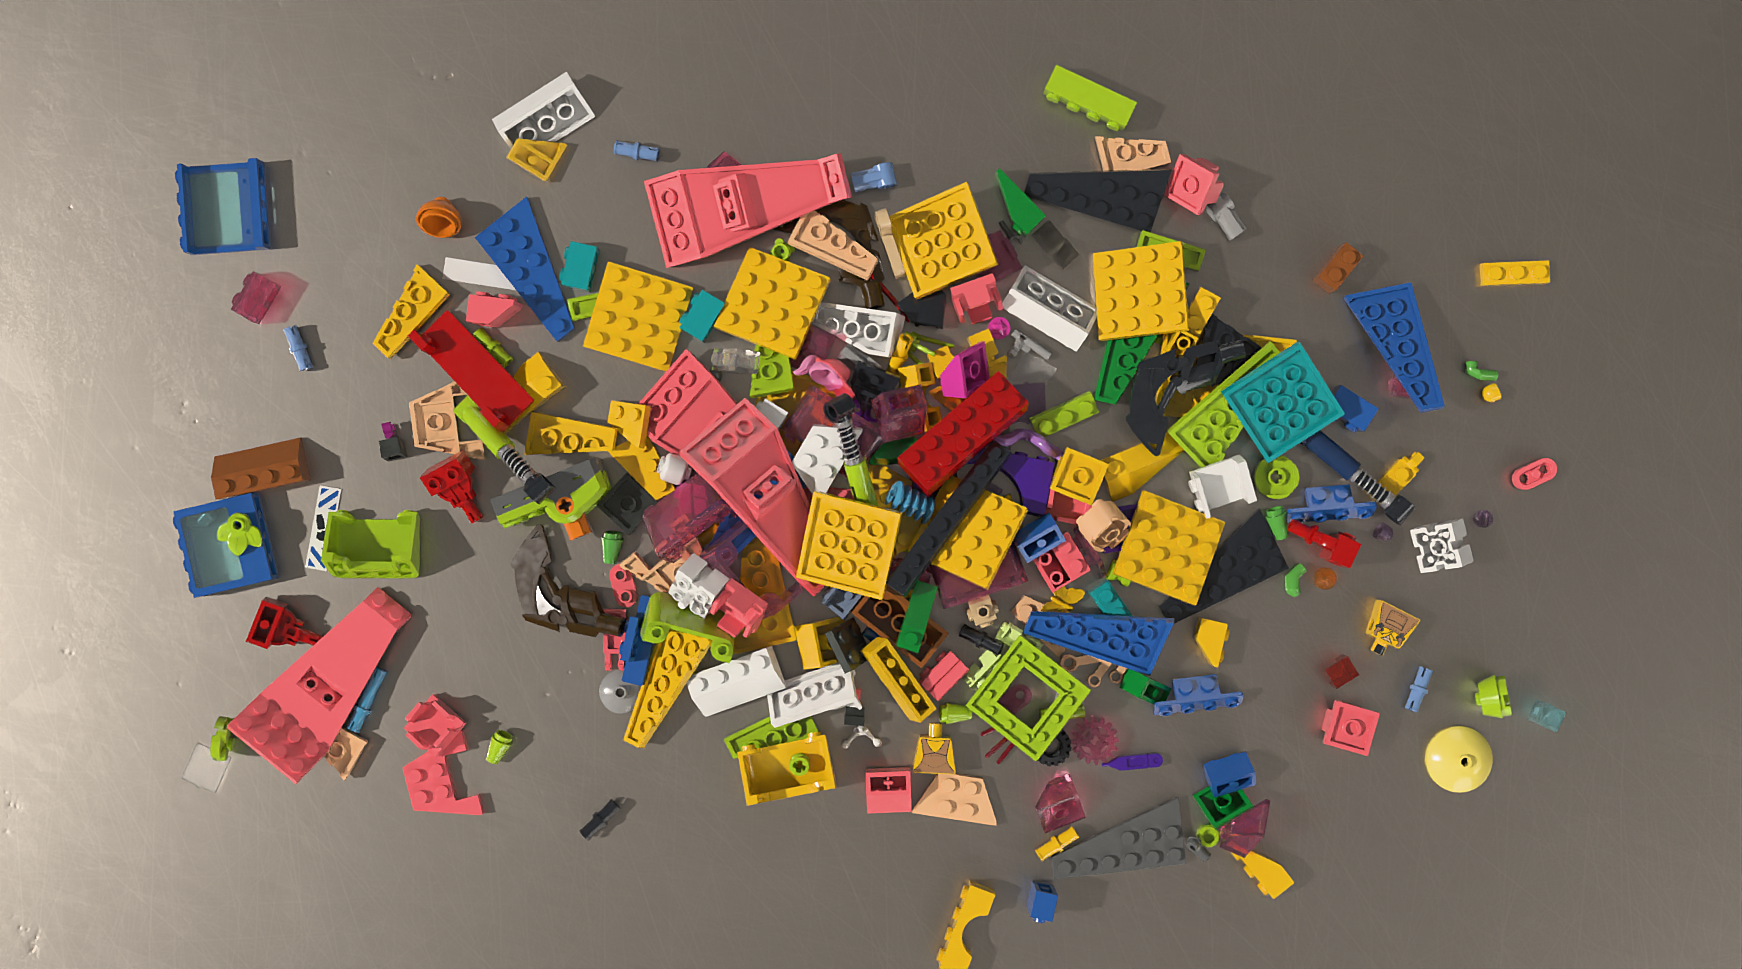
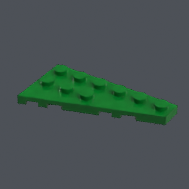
M1186 282V290L1189 287L1190 283ZM1159 334L1107 340L1094 396L1095 401L1117 405L1138 370L1136 369L1139 362L1144 361Z

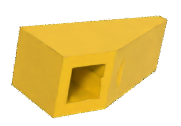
M1232 839L1228 842L1232 846V849L1229 851L1237 861L1242 859L1246 864L1243 869L1251 879L1254 876L1260 882L1257 884V887L1265 896L1269 894L1275 899L1294 884V881L1276 860Z

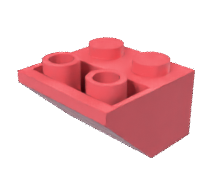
M477 291L476 295L469 294L466 321L474 325L498 328L522 310L523 304L517 302V298H513L510 295L499 294V297L495 298L490 293Z
M1068 531L1062 533L1066 540L1065 542L1033 560L1052 593L1091 570Z
M910 767L866 769L867 813L912 812Z

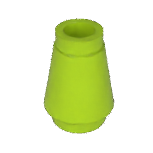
M946 702L944 705H939V721L945 722L946 725L972 719V710L967 706Z
M497 730L496 733L492 734L486 760L489 763L498 764L513 744V736L504 730Z

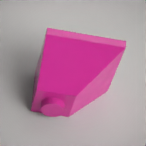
M980 341L957 354L940 375L943 396L967 398L989 379L985 341Z

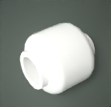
M669 453L665 457H661L657 473L660 474L662 481L680 485L684 479H689L692 468L688 467V463L681 456Z

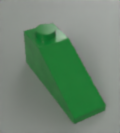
M999 168L995 173V177L1009 221L1012 223L1011 228L1017 235L1020 236L1022 234L1026 237L1044 220L1046 215Z
M919 580L915 583L896 646L916 653L919 652L938 586Z

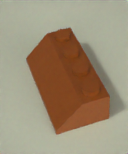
M302 438L214 456L211 481L215 499H228L311 481Z
M886 585L885 595L882 600L864 596L851 613L882 638H887L892 646L920 668H923L949 634L929 618L918 653L896 646V641L909 601L888 585Z

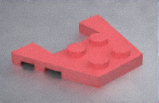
M461 730L439 757H434L428 751L403 767L414 811L469 815L484 814L480 794L457 799L446 755L468 749L464 730Z

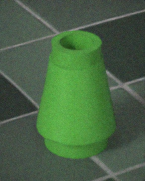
M1283 506L1267 509L1265 518L1276 540L1288 538L1287 511L1284 510Z
M604 531V536H602L604 563L617 564L624 540L621 532Z

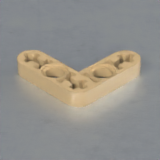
M886 208L875 212V221L895 279L904 277L906 273L892 235L889 215Z

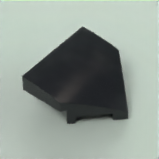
M942 289L920 299H916L912 292L897 303L899 309L911 323H915L916 327L923 325L943 329L946 294Z
M858 360L850 381V388L860 404L862 413L870 408L888 402L892 398L900 376Z

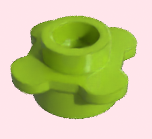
M782 238L776 239V245L770 251V255L790 262V255L795 251V247L785 243Z

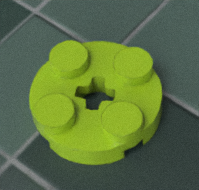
M1280 455L1269 463L1265 459L1260 460L1254 470L1253 481L1260 494L1271 499H1282L1289 496L1298 486L1299 471L1289 458ZM1274 471L1282 475V479H1278V483H1274V480L1271 479Z
M219 716L214 728H218L216 735H212L210 755L213 761H227L229 751L234 749L235 738H231L232 732L227 729V725L234 718Z

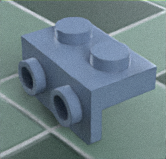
M829 586L822 594L823 599L821 603L845 620L864 595Z

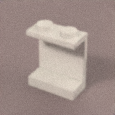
M1240 455L1189 472L1191 480L1188 483L1192 493H1195L1197 500H1194L1195 507L1198 512L1205 514L1206 518L1211 517L1209 510L1244 498L1248 503L1257 501L1247 462Z

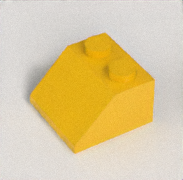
M836 616L794 626L803 669L821 668L839 662L825 633L845 622V620Z

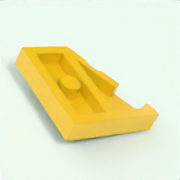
M517 138L506 158L546 182L567 145L565 143Z
M611 401L608 423L612 427L618 428V432L635 447L645 449L651 406Z

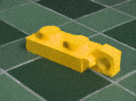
M1414 452L1409 458L1403 456L1376 482L1381 483V487H1386L1387 492L1391 491L1397 495L1417 475L1416 473L1419 469L1416 466L1422 462L1424 457L1419 452Z

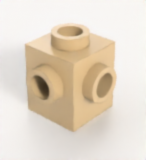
M988 592L966 599L969 608L965 610L969 622L974 621L976 626L980 625L983 628L992 625V620L997 619L996 613H999L996 601H991ZM980 608L986 609L984 614H979Z

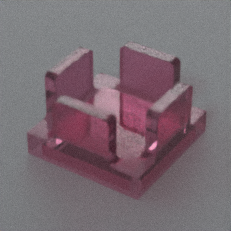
M1001 230L988 235L999 265L975 274L977 279L993 273L997 284L1023 268L1017 259V252L1008 237H1004Z

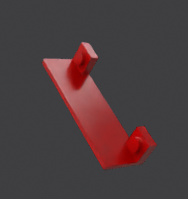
M446 310L425 332L419 333L413 329L407 335L421 351L430 355L481 409L480 413L494 428L504 432L534 402V399L450 311Z

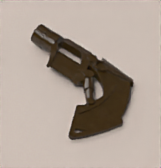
M841 200L815 210L820 215L826 217L829 222H834L845 228L858 244L878 259L873 270L874 280L865 281L863 278L839 268L841 277L839 281L852 284L861 289L866 309L874 310L884 307L885 303L880 284L885 279L879 251L872 249L870 243L871 240H879L867 205L861 202L860 205ZM800 217L783 224V227H775L773 230L792 234Z
M542 524L536 525L522 543L511 562V566L515 570L516 588L525 613L522 614L525 621L560 632V624L566 625L569 632L596 637L599 633L621 637L624 634L626 619L605 614L595 591L590 593L570 589L567 585H564L559 590L547 567L553 560L544 526ZM539 531L540 537L534 538L536 533ZM541 577L546 582L547 589L553 598L552 602L555 605L543 594L539 586ZM575 613L594 616L596 619L595 626L578 622Z

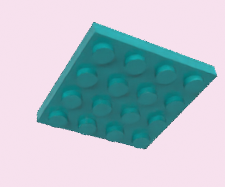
M1299 341L1221 391L1267 463L1345 414Z

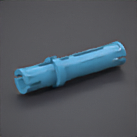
M375 668L358 704L354 705L353 715L346 726L351 731L359 733L366 716L370 715L372 703L387 674V671L383 670V668Z

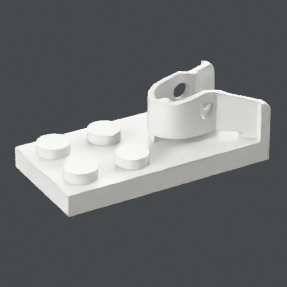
M836 663L785 680L787 688L767 695L773 727L776 728L821 712L840 709L845 706L856 707L859 710L862 709V704L857 698L854 683L855 669L845 674L840 663Z

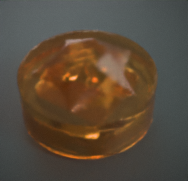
M1321 567L1313 574V582L1320 589L1328 590L1336 584V574L1330 568Z

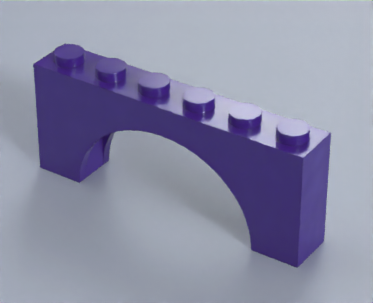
M986 448L980 451L967 464H975ZM1016 451L1015 454L1010 456L1000 472L1006 475L1016 487L1020 498V505L1028 509V515L1038 517L1045 515L1054 463L1049 462L1047 457L1036 456L1035 459L1028 457L1027 453ZM913 481L912 489H917L918 491L923 492L918 487V485Z

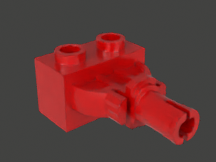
M464 450L429 467L421 475L420 480L431 496L437 494L443 500L450 502L453 508H462L471 524L483 517V514H481L472 500L477 495L472 488L473 479L471 476L475 466Z
M1295 519L1291 520L1287 531L1304 538L1305 543L1311 545L1313 542L1322 547L1319 558L1338 567L1351 568L1362 545L1356 542L1357 537L1339 531L1337 534L1330 533L1327 535L1318 531L1319 526L1317 525L1308 526Z
M265 597L261 601L246 642L268 649L271 645L289 644L295 646L297 641L314 646L324 635L305 629L303 627L305 621L297 619L295 614L287 609L288 604Z

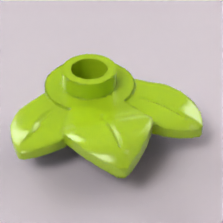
M237 512L232 514L228 522L222 524L217 531L218 540L227 541L229 550L236 556L241 555L248 545L261 547L262 545L260 530L251 525L250 518L244 513ZM235 521H239L242 527H238Z

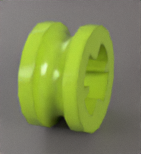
M803 753L794 754L790 759V771L797 776L805 775L808 772L810 766L808 756ZM798 761H803L801 768H797Z

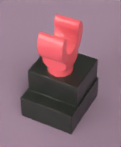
M856 689L857 698L860 701L861 689ZM846 706L844 725L864 726L865 707L859 710L856 707Z

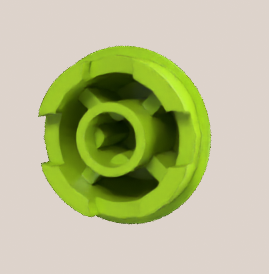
M1493 675L1478 682L1479 692L1475 693L1477 706H1482L1483 715L1502 719L1503 716L1512 715L1505 675L1497 677Z

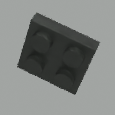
M626 473L596 506L627 535H631L659 502Z
M854 617L825 633L845 674L867 661L861 650L868 644Z

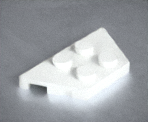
M814 424L792 461L794 468L812 494L815 490L826 493L845 461L846 455L843 454L845 450L842 449L841 438H838L840 433L837 432L838 428L835 425ZM861 427L854 428L855 439H858L863 429Z

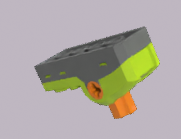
M595 457L547 476L546 478L555 486V489L540 505L524 492V486L490 499L499 524L503 525L504 529L526 522L529 518L541 516L546 511L551 519L564 523L571 541L592 532L586 515L596 507L612 489L601 459ZM569 502H571L572 505L569 506V509H567L566 505H568Z

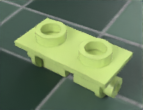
M1003 622L995 637L996 640L1005 643L1008 647H1011L1019 635L1023 636L1039 650L1043 646L1040 639L1022 634L1023 630L1014 626L1011 622Z
M987 650L978 659L983 666L980 668L974 663L962 679L976 691L1003 656L1001 654L997 656Z

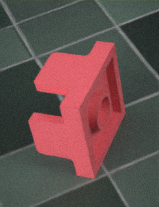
M1180 154L1165 189L1164 196L1197 215L1203 214L1207 204L1217 202L1224 186L1222 181H1217L1219 166L1205 158L1194 159L1186 154Z
M993 273L950 288L953 307L961 324L965 323L963 311H967L973 325L991 319L992 313L988 303L995 300L998 310L1003 309L1002 299Z
M1049 489L1045 514L1050 513L1055 521L1077 525V519L1091 509L1092 506Z
M731 578L726 583L723 592L713 602L710 613L714 615L719 609L723 611L725 615L718 622L717 626L733 638L743 628H746L743 636L747 638L759 628L768 603Z
M432 694L425 703L418 702L405 717L408 723L404 729L407 731L405 736L419 749L427 750L434 757H439L467 723L437 695Z
M1335 700L1332 710L1327 709L1323 721L1322 730L1325 731L1323 743L1368 756L1380 713Z

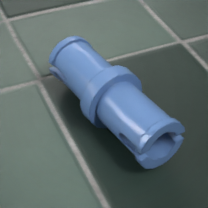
M616 140L614 154L630 156L634 160L641 158L658 162L660 148L644 146L640 142L633 144Z
M293 325L292 328L287 327L283 329L291 347L289 351L294 354L299 371L312 368L313 364L306 350L308 348L307 344L303 343L297 325Z
M1419 666L1414 684H1411L1409 688L1411 692L1404 708L1416 713L1419 712L1424 694L1427 695L1428 693L1426 689L1433 674L1432 670Z

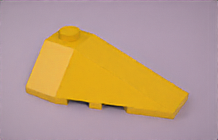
M537 352L524 362L513 376L534 399V402L504 431L505 434L528 417L531 412L537 410L566 387L540 352Z
M1167 432L1159 456H1154L1140 443L1100 459V461L1109 464L1103 482L1111 501L1115 502L1134 494L1184 449ZM1149 443L1153 449H1156L1157 444Z

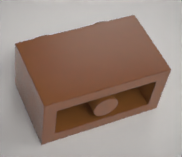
M1345 242L1336 249L1312 280L1330 294L1339 288L1363 258V255Z

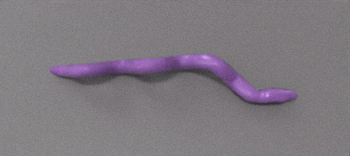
M1015 429L1009 434L999 435L994 439V441L1002 446L1012 445L1019 440L1031 442L1046 455L1051 456L1056 464L1060 456L1064 454L1058 446L1029 429Z

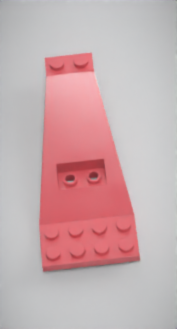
M841 153L816 160L685 169L644 181L666 268L708 257L831 203L852 197Z
M686 349L638 404L651 406L647 430L648 437L670 453L680 456V451L738 403L698 358ZM806 486L804 492L811 506L813 494Z
M744 398L680 451V456L716 490L797 582L815 597L826 585L796 578L811 507L777 427L752 403ZM773 480H774V481H776L778 484L773 485L770 481H773ZM759 494L762 498H756L754 495Z
M377 587L363 602L263 690L227 725V729L293 783L297 784L328 753L395 633L411 618L412 614ZM307 683H313L315 686L310 688L307 686ZM328 696L332 700L327 702L324 700V697Z

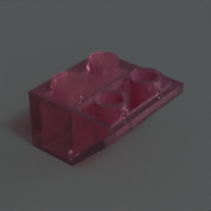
M921 384L883 392L871 400L884 443L924 433L928 405Z

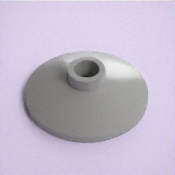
M615 670L606 675L602 680L599 690L600 699L604 706L614 713L623 714L631 712L634 709L641 686L623 682L622 676L624 671ZM617 689H623L624 695L618 696Z

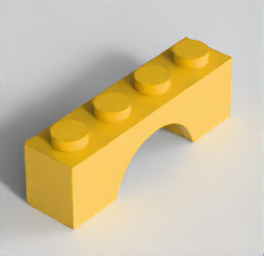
M970 880L967 886H963L960 894L962 899L960 907L956 906L952 915V919H954L952 928L948 927L944 939L947 942L944 948L941 947L937 955L936 960L939 961V969H968L972 954L963 943L962 933L970 920L989 914L996 895L994 889Z

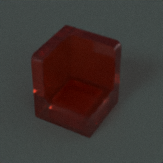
M1343 654L1335 658L1336 663L1325 669L1326 674L1331 680L1330 685L1335 689L1340 688L1359 676L1349 657Z

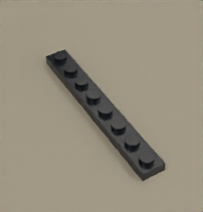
M991 441L886 581L889 587L903 597H906L1012 455L1011 451L996 441Z

